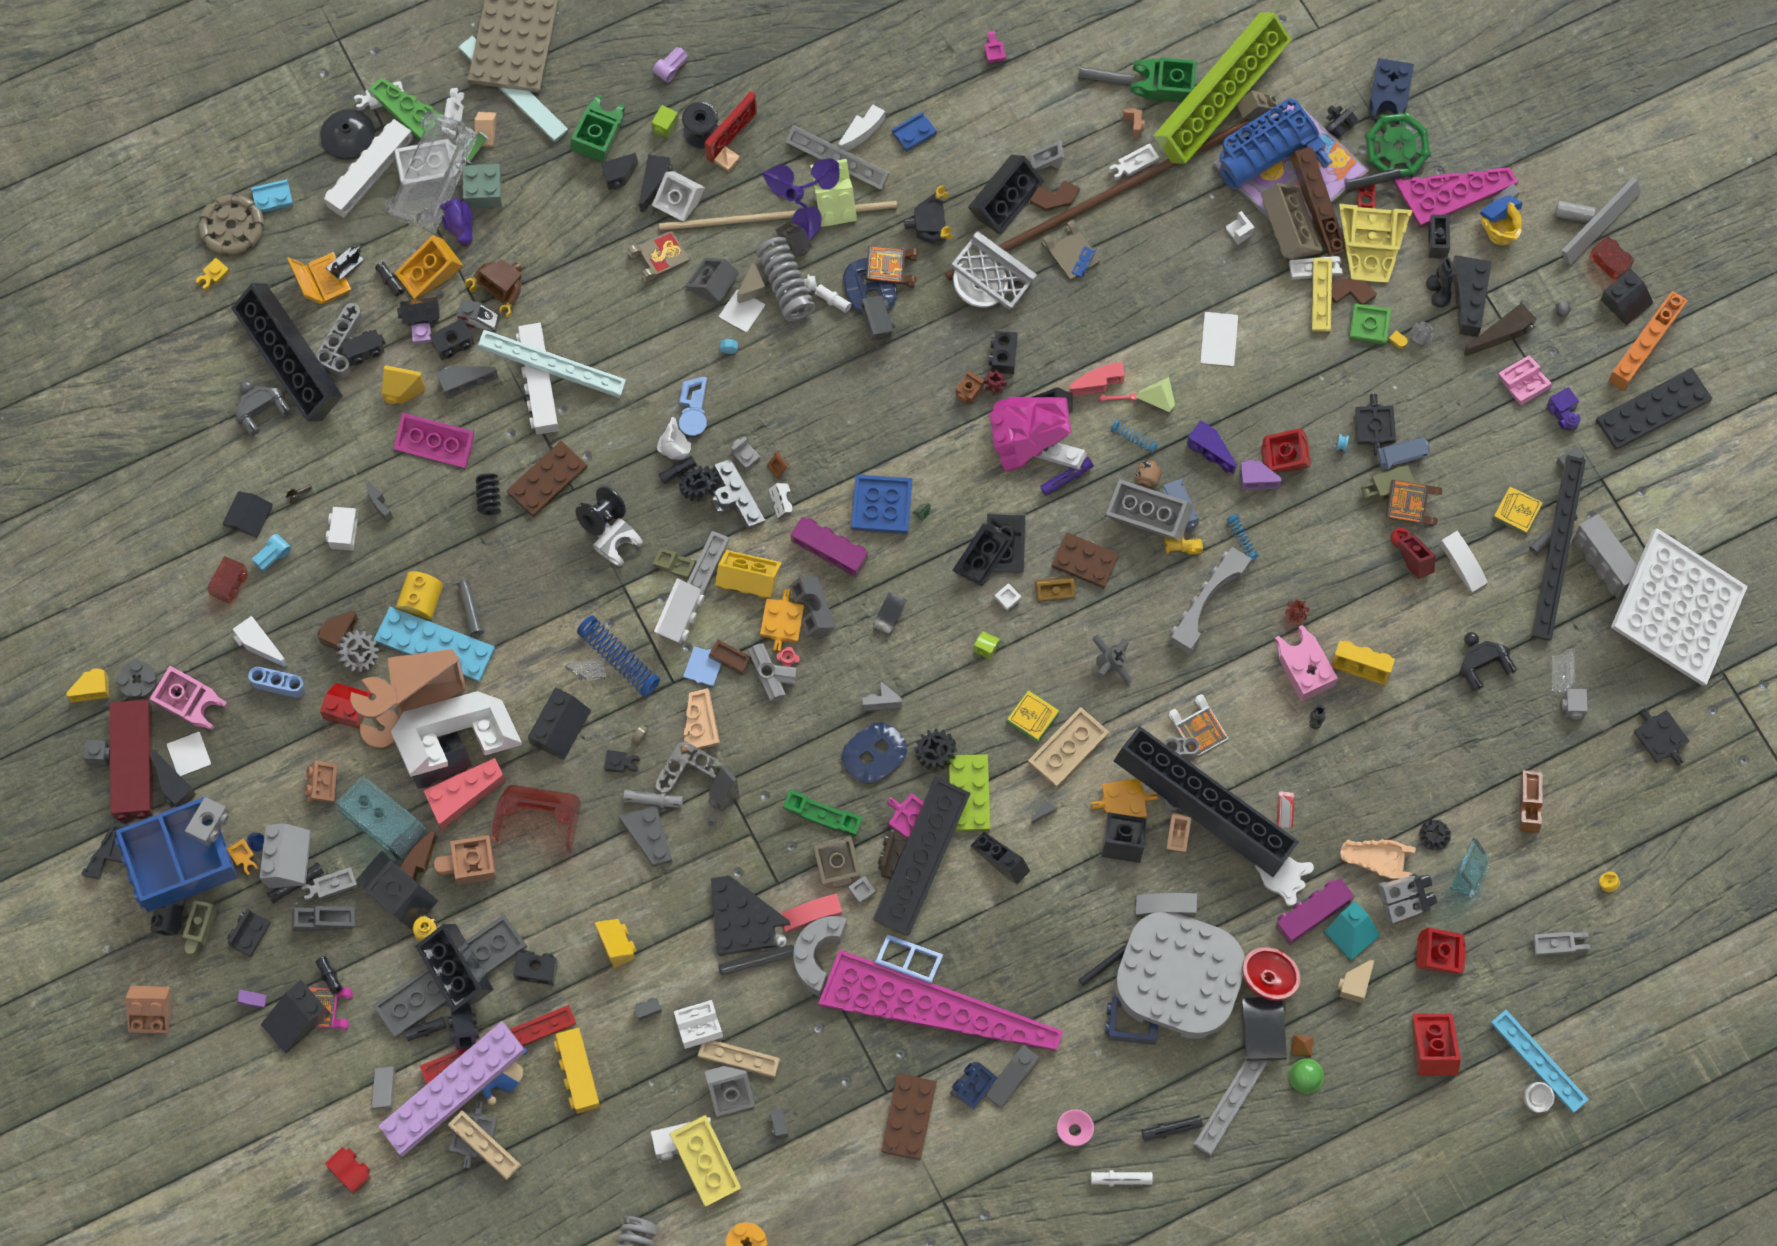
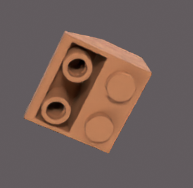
M130 986L126 996L128 1032L168 1034L172 1005L170 987Z

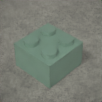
M500 164L463 166V199L469 208L502 207V172Z

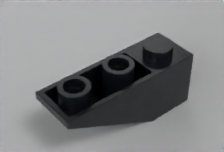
M985 832L971 844L974 850L1015 884H1018L1030 872L1023 857Z

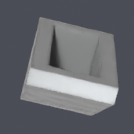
M1513 183L1494 196L1492 200L1494 202L1509 195L1517 199L1519 191Z

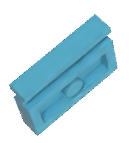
M287 179L251 188L255 206L260 208L262 213L293 206Z

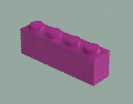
M801 517L790 535L792 543L854 577L858 576L868 560V552H866L864 547L860 545L855 546L846 537L835 535L827 527L822 528L811 518Z
M1341 878L1336 881L1334 879L1330 880L1324 885L1325 888L1320 892L1318 890L1314 891L1309 895V900L1304 903L1300 901L1293 907L1294 910L1289 914L1285 912L1277 918L1278 921L1275 927L1289 945L1353 901V893Z

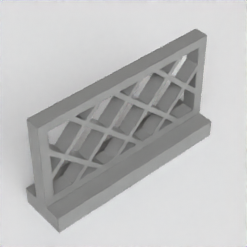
M978 231L950 266L1009 310L1012 309L1037 276L1036 273ZM972 246L978 251V255L970 256L968 249ZM983 259H990L993 262V266L985 267ZM967 260L968 268H962L957 263ZM971 260H980L981 267L972 268ZM994 270L996 278L987 279L986 271ZM998 270L1006 271L1008 277L1000 278ZM982 271L983 279L975 278L973 272ZM1009 281L1011 289L1002 290L1001 282ZM1013 281H1020L1024 284V287L1015 289ZM997 282L998 290L990 289L988 283ZM1012 293L1013 301L1011 303L1004 299L1003 294Z

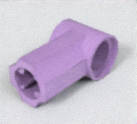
M676 47L664 60L660 59L654 65L652 72L666 83H669L675 77L677 70L688 60V55L682 48Z

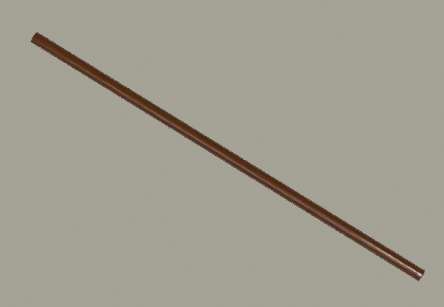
M1246 119L1206 139L1193 156L1221 143L1228 136L1249 124V120ZM1167 159L998 246L1007 252L1179 163H1171ZM954 269L945 272L949 281L953 279Z

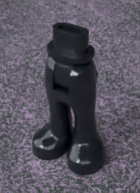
M1448 257L1440 262L1436 274L1428 277L1426 281V287L1429 290L1437 291L1433 294L1431 302L1435 307L1439 308L1447 306L1452 297L1451 285L1455 280V270L1451 259Z

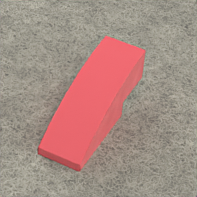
M1123 363L1108 364L1086 373L1069 386V392L1073 396L1106 392L1107 385L1124 383Z
M836 893L801 904L780 914L791 922V925L783 926L785 933L805 928L820 918L829 916L841 917L842 910Z

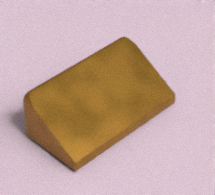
M1073 576L1035 580L1038 601L1076 597Z

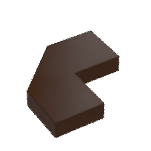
M1065 180L1055 194L1039 186L1030 199V203L1044 211L1053 210V208L1070 206L1078 195L1080 188Z
M1337 278L1332 282L1331 299L1335 304L1351 294L1359 304L1365 305L1377 295L1365 280Z

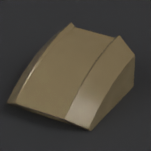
M851 835L812 845L824 887L834 889L850 885L861 877Z

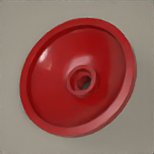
M1270 947L1257 948L1251 951L1243 962L1242 974L1246 984L1254 993L1262 998L1272 1001L1285 1000L1291 997L1299 987L1300 973L1297 965L1287 954L1278 949Z

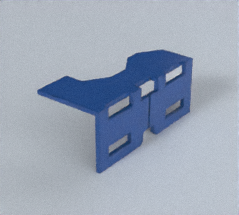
M1084 246L1079 256L1081 261L1076 262L1071 273L1083 278L1097 249L1094 251Z

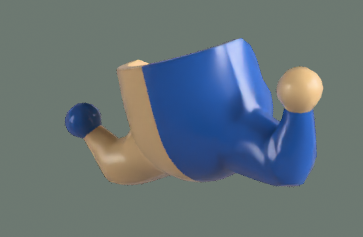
M515 1061L481 1090L490 1105L496 1103V1098L491 1095L492 1088L496 1087L504 1092H510L517 1087L523 1076L522 1066Z

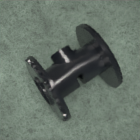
M699 101L690 104L683 112L682 122L685 127V140L694 148L704 149L705 141L719 127L716 109L709 103Z
M602 486L596 491V505L580 503L575 510L581 527L594 536H600L605 532V523H609L612 518L621 519L626 513V505L620 495L614 489Z

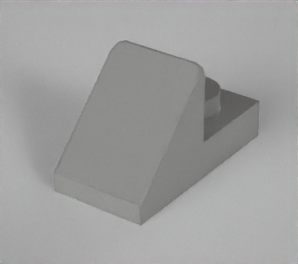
M1059 140L1030 153L1031 165L1037 172L1049 166L1057 169L1061 168L1064 159L1062 141Z
M880 682L881 696L871 694L862 698L863 711L902 708L901 697L882 682Z

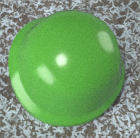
M1301 1059L1289 1071V1082L1300 1093H1315L1323 1084V1069L1315 1060Z

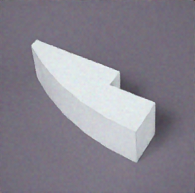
M872 105L864 118L857 115L838 143L839 148L849 151L871 137L885 121V111Z
M1458 531L1441 541L1440 547L1451 560L1450 565L1471 593L1488 584L1480 565Z

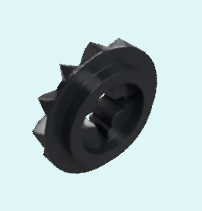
M1431 819L1422 825L1419 832L1420 841L1428 849H1443L1451 839V830H1449L1447 824L1440 820ZM1438 828V834L1441 837L1437 836L1435 841H1433V835L1430 832H1434Z

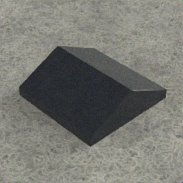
M238 491L222 524L257 538L273 504L255 494Z

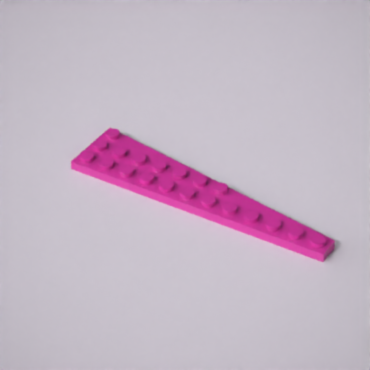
M839 950L818 1006L1053 1051H1057L1063 1035V1031L923 981Z

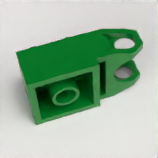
M1164 57L1133 62V70L1145 75L1147 80L1131 84L1130 92L1146 99L1183 102L1194 89L1197 61Z
M597 95L584 111L571 138L570 150L600 162H605L622 127L625 105L621 103L614 111H604L600 107L602 96Z

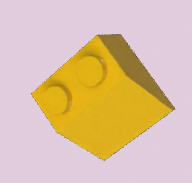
M619 919L595 923L598 935L613 968L635 959L634 952L637 951L633 941L628 942L626 935L629 933L624 923L620 924Z

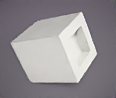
M1241 211L1238 213L1237 220L1226 226V231L1239 245L1253 236L1254 226Z

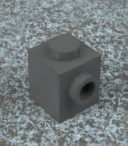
M86 740L84 753L86 763L89 766L108 767L110 747L107 742Z

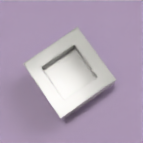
M1009 583L994 595V598L1007 611L1019 602L1022 597Z

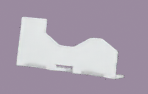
M776 483L769 489L771 499L775 502L774 508L777 518L785 512H792V505L786 497L787 492H790L788 484Z

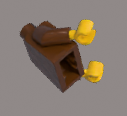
M504 260L484 263L473 275V279L469 278L465 281V286L468 288L473 284L469 290L475 292L478 285H480L502 303L506 301V305H502L499 310L500 314L505 309L509 310L506 314V318H509L512 314L510 308L512 305L514 306L521 292L520 272L522 267L517 262L509 265Z

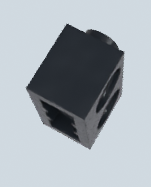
M995 331V337H991L990 348H994L993 354L989 355V365H992V372L997 370L998 373L1014 374L1018 332ZM1006 342L1008 345L1002 346L999 343ZM1005 359L1006 362L1001 363L998 360Z

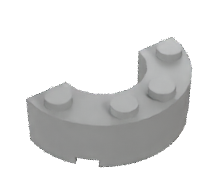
M829 916L815 920L803 929L795 943V971L802 985L816 996L821 997L827 981V973L816 965L814 960L815 954L826 943H841L847 927V918Z

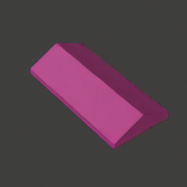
M402 413L394 449L466 468L473 449L474 431Z

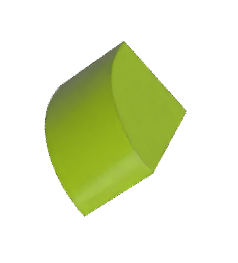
M983 631L974 644V652L991 660L1001 639Z

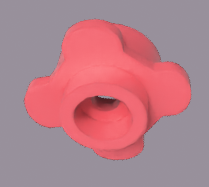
M786 647L781 653L777 654V660L781 661L783 666L791 667L792 664L798 663L800 660L799 656L795 655L792 647Z

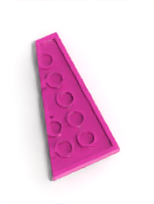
M1510 167L1488 169L1485 172L1470 171L1466 174L1452 173L1433 175L1429 178L1418 179V177L1411 178V180L1402 181L1397 179L1394 181L1409 210H1413L1412 215L1420 228L1429 223L1431 214H1453L1500 193L1513 183L1515 186L1518 184Z

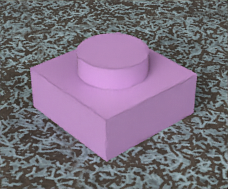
M430 323L411 325L413 344L431 342L429 336L431 334Z

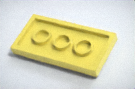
M706 1115L669 1133L705 1207L741 1189Z

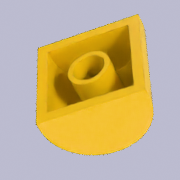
M408 572L395 609L432 620L444 586L443 583L425 573Z

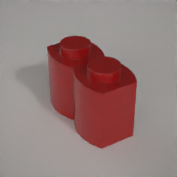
M342 1147L325 1165L354 1195L371 1179V1176L368 1174L371 1170L363 1162L359 1164L355 1160L357 1156L350 1148L346 1150Z

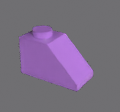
M1246 460L1241 462L1240 478L1242 490L1280 488L1281 477L1261 461Z

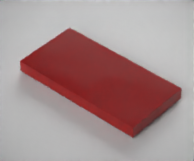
M750 91L705 141L706 159L709 162H714V159L723 148L727 147L756 115L757 102L755 93Z

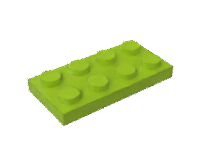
M988 754L955 755V759L950 758V783L971 794L954 832L990 831Z

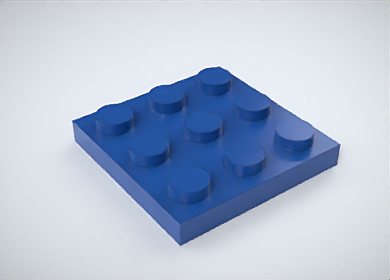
M856 475L851 530L908 534L912 478Z

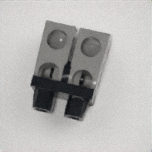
M1412 874L1398 880L1377 884L1381 900L1384 902L1382 904L1386 919L1395 923L1429 911V907L1437 903L1435 893L1425 894L1424 888L1432 886L1431 876Z

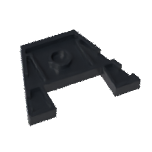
M113 823L102 840L101 846L91 857L88 866L82 871L81 875L83 877L100 880L106 860L123 863L121 850L118 849L115 838L118 837L116 830L129 826L128 824Z

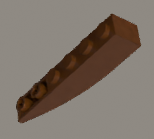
M1313 147L1295 151L1290 155L1321 240L1330 257L1346 252L1345 241Z

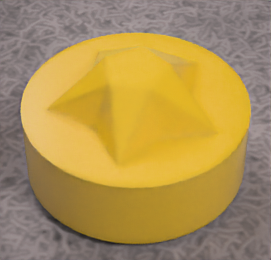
M1606 872L1600 877L1599 884L1603 891L1613 892L1619 888L1620 880L1617 874Z

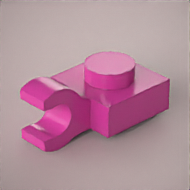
M995 30L988 31V44L984 46L987 62L1005 61L1003 41L997 42Z

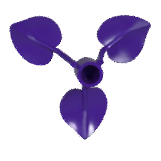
M827 158L817 161L811 169V175L816 180L803 186H794L792 184L794 173L786 165H777L763 172L766 183L774 193L779 196H785L788 201H795L796 204L803 206V208L795 211L793 223L797 231L806 240H810L817 234L822 223V216L817 207L811 206L807 208V205L800 200L804 196V189L816 183L823 189H832L837 185L840 178L839 163L835 159Z

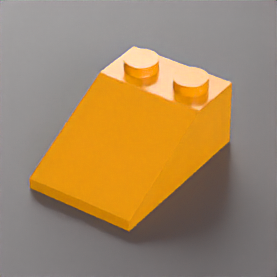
M432 235L395 274L416 300L449 280L463 267V264L444 239Z

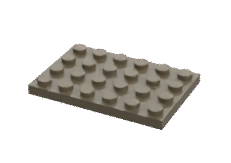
M485 0L468 83L540 93L559 0Z

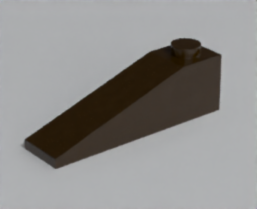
M1520 303L1469 343L1465 348L1464 355L1469 356L1521 337L1524 333L1529 334L1535 328L1536 317Z

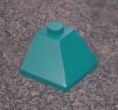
M1356 901L1345 909L1324 931L1350 961L1380 937L1370 916Z

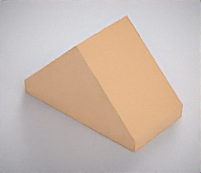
M478 112L475 118V136L478 131H481L490 138L482 145L484 147H494L497 113Z
M1172 813L1167 849L1186 852L1191 818L1188 815Z

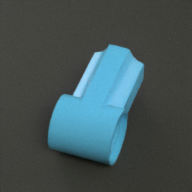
M275 534L267 541L266 546L252 558V561L264 572L278 558L282 559L287 556L291 551V546L280 535Z

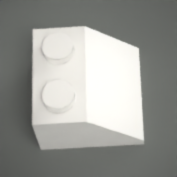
M674 171L666 172L652 206L681 221H685L698 205L705 187Z

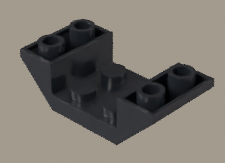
M382 850L356 879L358 884L412 931L415 921L422 916H426L439 902L438 899L420 886Z

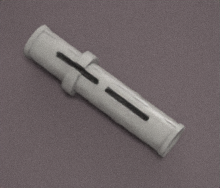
M630 790L624 791V802L660 806V808L675 807L682 809L683 796L666 795L663 792L655 794Z

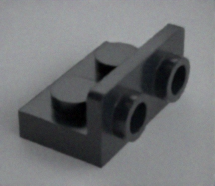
M247 908L245 912L240 914L236 928L230 931L227 939L230 947L252 957L271 922Z

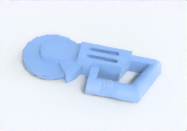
M707 377L688 380L682 384L679 404L689 406V408L681 411L679 427L686 435H699L707 426V419L704 415L705 411L702 410ZM702 385L700 390L692 392L691 400H687L689 388Z

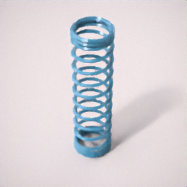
M1116 420L1113 423L1111 431L1116 432L1115 430L1117 428V434L1119 435L1121 433V437L1125 436V439L1129 438V441L1133 440V443L1137 442V446L1141 444V448L1145 446V450L1149 448L1148 451L1150 453H1153L1155 451L1158 442L1155 441L1153 443L1154 440H1152L1151 444L1146 448L1150 438H1148L1147 442L1142 446L1146 436H1144L1142 441L1138 444L1142 434H1140L1138 439L1134 442L1138 431L1130 440L1134 429L1126 438L1130 427L1122 436L1126 425L1121 430V432L1118 433L1122 423L1119 427L1118 420Z
M1238 514L1227 518L1229 525L1232 526L1240 522ZM1240 523L1232 528V532L1235 533L1234 536H1237L1236 539L1239 540L1238 543L1241 544L1240 547L1243 548V552H1245L1246 555L1247 552L1253 550L1255 547H1251L1247 551H1244L1245 548L1251 546L1253 543H1249L1245 547H1242L1243 544L1248 543L1251 539H1247L1243 543H1240L1241 540H1244L1249 536L1246 535L1241 539H1238L1239 536H1242L1247 532L1244 531L1239 535H1236L1237 532H1240L1245 528L1242 527L1237 531H1234L1235 528L1242 526V523ZM1253 551L1247 556L1252 558V561L1259 556V554L1257 553V551Z

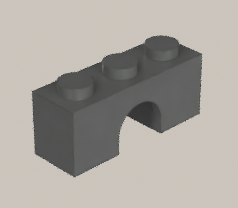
M818 576L799 577L789 585L795 603H804L810 610V613L801 619L807 637L826 636L836 628Z

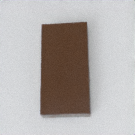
M718 639L708 656L741 675L751 660L749 655Z

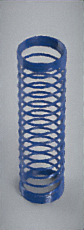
M594 615L587 617L579 625L577 634L585 638V641L589 642V645L593 646V649L597 650L598 654H602V658H606V662H610L611 666H615L614 668L619 670V674H623L624 678H628L627 681L629 683L632 682V686L636 687V690L640 691L642 696H647L655 690L660 683V678L656 674L650 676L652 670L647 671L648 666L642 668L643 662L638 663L639 658L634 659L635 654L629 655L630 650L625 651L626 646L621 647L622 642H617V637L612 639L613 633L608 635L609 629L604 630L605 625L600 626V621ZM599 623L597 627L591 633H589L595 627V625ZM600 628H602V630H601L594 638H592V637L594 636V634H595ZM607 631L605 636L597 642L600 636ZM592 634L590 639L586 640V637ZM610 635H612V636L610 637V639H609L604 645H602V643H603ZM595 638H597V639L595 640L594 644H591V643H590L592 640H594ZM613 640H615V642L607 650H605L608 647V645ZM600 643L599 647L595 648V645ZM620 643V645L617 647V649L610 654V652L614 649V647L617 646V645ZM605 646V648L603 649V651H602V652H599V649H601V648H603V647ZM622 648H624L623 651H622L617 657H615L616 654H617ZM608 650H610V651L608 652L607 656H603V653H605V652H607ZM628 652V654L620 662H618L621 659V657ZM613 655L612 659L609 661L608 657ZM631 656H633V657L630 659V661H629L627 664L624 665V663H625ZM618 658V660L616 661V663L613 665V664H612V661H614V660H616V659ZM635 660H637L636 663H635L630 669H628L629 666H630ZM621 662H623V663L621 664L620 668L617 669V668H616V665H618V664H620ZM641 664V666L632 674L636 667H638ZM626 667L625 671L621 673V669ZM644 668H646V669L644 670V672H643L639 677H637V675H638ZM632 669L628 677H625V673L629 672ZM649 673V675L642 682H640L643 679V677ZM635 675L633 680L629 681V678ZM640 678V680L638 681L637 685H634V684H633L634 681H636V680H638V679ZM643 682H645V683L641 686V688L638 689V686L641 685Z

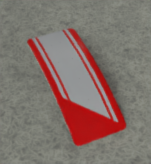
M1279 792L1277 826L1293 828L1294 793Z

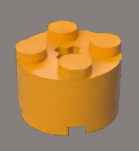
M753 1223L736 1224L726 1239V1246H743L747 1242H750L751 1246H768L764 1231Z

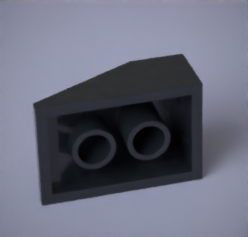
M988 512L987 523H992L1013 538V541L993 571L1024 572L1026 513Z
M300 980L284 994L261 1023V1026L286 1054L331 1013L312 990Z

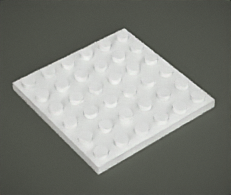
M1656 528L1652 530L1611 628L1702 686L1707 685L1748 586Z

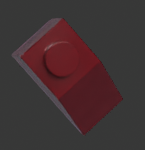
M1415 534L1398 540V545L1407 568L1418 579L1434 573L1436 555Z

